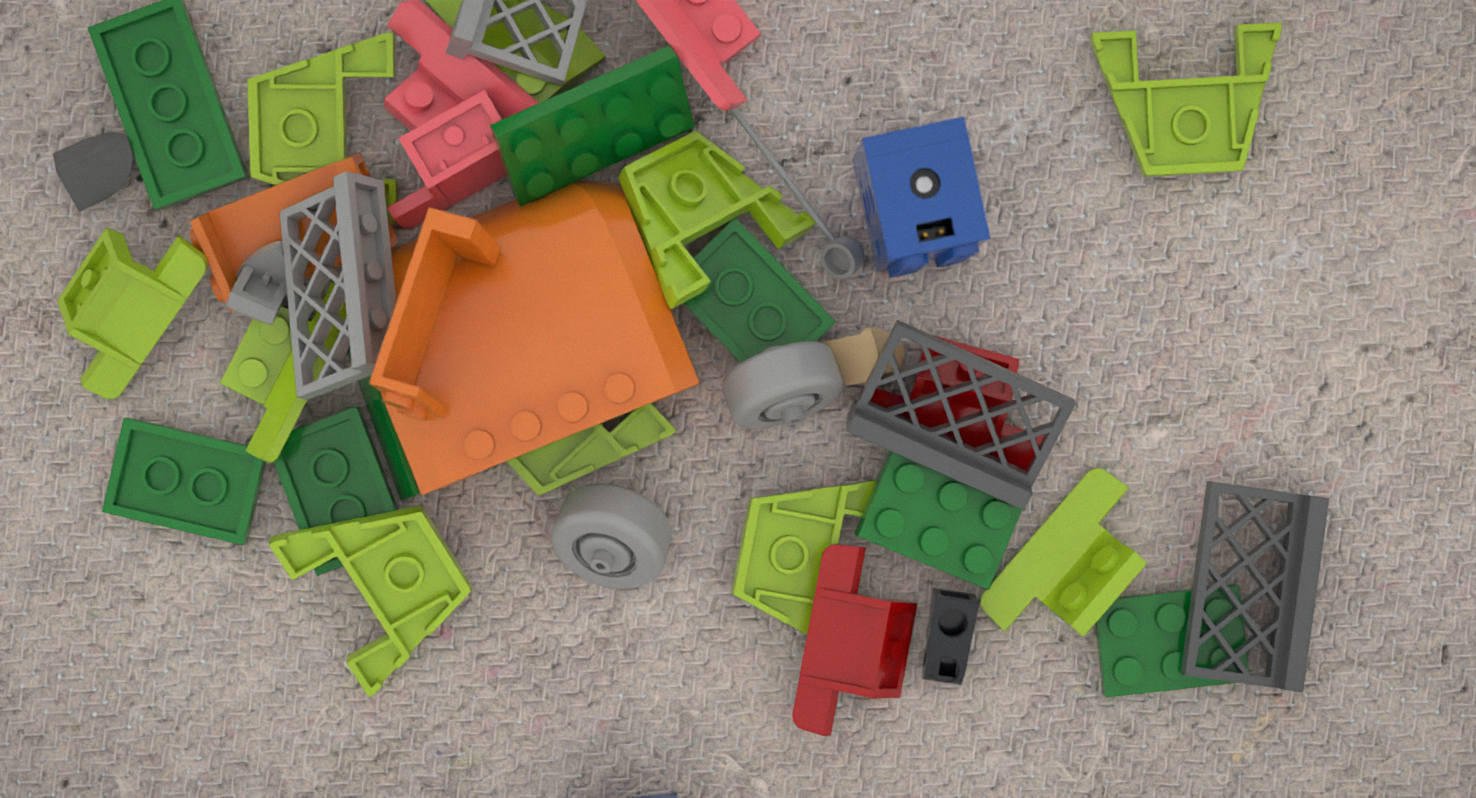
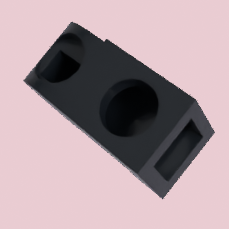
M940 588L932 589L922 679L962 685L979 608L976 594Z

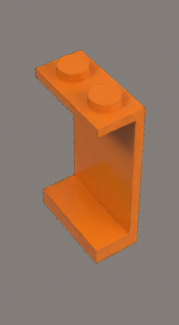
M361 152L201 214L190 221L193 230H190L192 245L207 258L213 273L209 277L211 288L220 302L225 301L227 303L230 292L238 279L237 271L250 254L269 243L282 241L281 210L333 187V177L345 171L371 177ZM336 205L328 220L335 227L338 223ZM307 216L298 220L301 241H303L312 222ZM388 217L390 246L392 248L399 241ZM323 231L314 250L320 257H322L331 238L326 231ZM341 252L339 253L333 268L342 265ZM310 261L303 273L304 279L313 276L316 266Z
M428 208L369 382L370 385L384 394L382 402L397 407L396 412L421 421H426L428 414L442 418L445 417L447 408L422 388L414 386L457 257L495 267L501 247L477 220Z

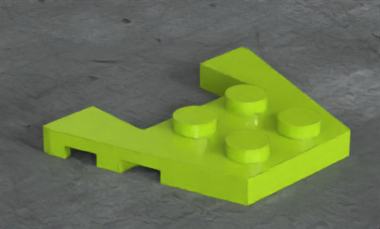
M1281 22L1240 24L1235 26L1236 76L1140 81L1136 30L1095 32L1090 35L1091 47L1143 177L1230 173L1244 170L1260 111L1258 108L1264 86L1270 75L1271 61L1276 42L1279 41L1282 31Z
M395 32L383 33L247 79L250 177L277 185L346 158V77H396ZM376 178L384 180L386 208L399 201L398 178ZM387 209V215L389 217L390 222L397 223Z
M696 130L624 166L618 176L662 292L671 309L704 292L711 282L685 249L684 245L745 212L750 213L778 250L808 234L816 224L806 212L802 211L798 215L780 201L783 195L770 185L762 188L742 172L745 167Z
M650 403L635 409L611 432L600 423L508 460L507 463L540 496L673 435L677 430Z
M876 480L749 497L731 593L807 635L823 551L829 545L839 543L845 514L862 516Z
M422 505L277 534L271 537L269 541L270 548L291 580L300 577L334 557H338L387 634L347 655L346 663L368 697L378 692L386 678L407 661L415 647L428 634L431 635L472 591L471 582Z

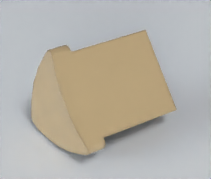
M877 327L863 328L862 334L822 341L834 352L844 381V387L866 383L890 333ZM898 343L894 355L900 368L905 357V349ZM890 361L884 374L893 371Z

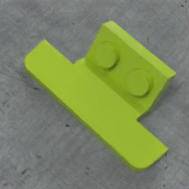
M106 227L58 298L57 302L68 334L99 351L80 378L83 388L105 399L119 397L208 268L206 256L180 235L177 236L153 271L147 266L133 261L123 233Z
M333 280L322 300L325 304L336 284ZM344 299L338 315L346 321L347 313ZM283 305L272 326L257 319H252L220 381V384L263 404V407L266 408L245 451L268 463L275 461L279 456L307 402V399L297 398L289 308ZM318 311L312 320L308 319L310 334H312L321 316ZM332 325L323 344L329 351L332 350L340 333V330ZM319 355L312 367L313 382L318 379L325 364V361Z
M1101 468L1090 470L993 581L990 589H986L982 594L980 600L981 607L999 628L1005 632L1036 597L1084 637L1147 564L1134 550L1116 539L1099 524L1129 489L1128 486Z

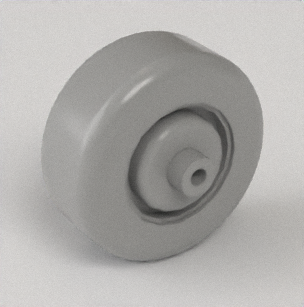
M816 341L795 342L766 348L761 353L735 366L728 372L722 383V390L733 421L738 426L748 429L798 424L805 420V417L825 408L836 400L844 387V381L833 350L828 345Z
M591 484L572 491L564 499L551 532L553 549L568 569L589 582L615 589L637 588L653 581L663 568L672 541L671 526L658 506L633 490L611 484Z

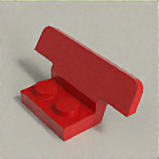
M935 336L1015 373L1018 371L1020 360L1018 358ZM921 349L919 362L926 360L923 349ZM930 349L932 358L942 355ZM956 360L936 366L944 389L971 380L966 365ZM930 369L916 373L910 393L911 400L938 391ZM974 369L977 377L986 375L985 373ZM998 380L980 386L988 408L1012 401L1013 399L1011 385ZM879 389L875 390L870 400L885 408L905 402L903 396ZM975 389L948 397L955 420L982 411ZM942 400L915 409L919 422L930 428L949 422ZM909 411L901 413V415L911 419ZM1008 412L992 417L999 439L1025 431L1026 429L1004 424ZM986 420L959 428L963 442L972 447H978L993 441ZM953 431L944 433L945 435H948L956 439ZM1044 435L1035 437L1038 446L1040 445ZM1030 439L1003 448L1008 463L1027 470L1035 454ZM997 451L988 453L999 458Z
M832 544L823 551L792 719L799 729L822 736H831L839 691L873 699L900 698L918 603L857 594L866 547Z

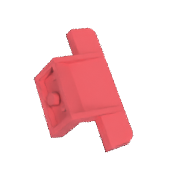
M405 0L398 5L387 26L415 49L421 57L418 61V69L384 98V108L410 131L484 89L487 91L502 119L539 103L492 62L469 54L466 55L464 60L445 54L453 28L420 0Z
M636 0L718 108L728 111L738 108L747 101V98L722 65L761 37V33L736 0Z
M485 89L398 138L425 184L424 187L387 207L393 219L403 228H413L423 223L429 207L444 211L506 176L490 128L491 124L502 120Z

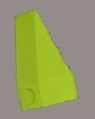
M425 0L441 19L453 28L461 0ZM527 0L502 1L506 8L509 9ZM542 3L554 26L570 19ZM494 5L492 7L490 17L498 14ZM533 8L512 17L524 39L545 30ZM503 22L487 28L482 40L483 44L500 50L515 44ZM579 28L562 86L498 64L495 65L535 100L541 103L575 87L606 56ZM565 30V31L559 33V35L561 36L563 42H564V39H565L567 30ZM550 38L529 47L538 63L553 68L557 67L560 55ZM520 52L515 53V55L523 57Z

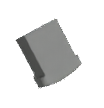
M282 241L269 243L257 249L246 258L237 271L238 279L230 292L226 307L272 326L284 300L288 298Z

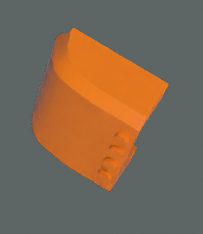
M578 180L521 207L515 199L470 217V219L477 220L501 247L495 267L457 257L414 386L422 388L447 408L445 417L442 418L428 414L426 421H421L396 412L397 407L386 403L385 405L421 495H424L652 402H658L700 385L701 382L673 312L666 302L621 184ZM418 239L391 249L396 302Z

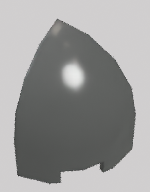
M111 132L95 135L53 153L56 172L79 212L108 199L122 189L132 170L133 153L129 139L122 133Z

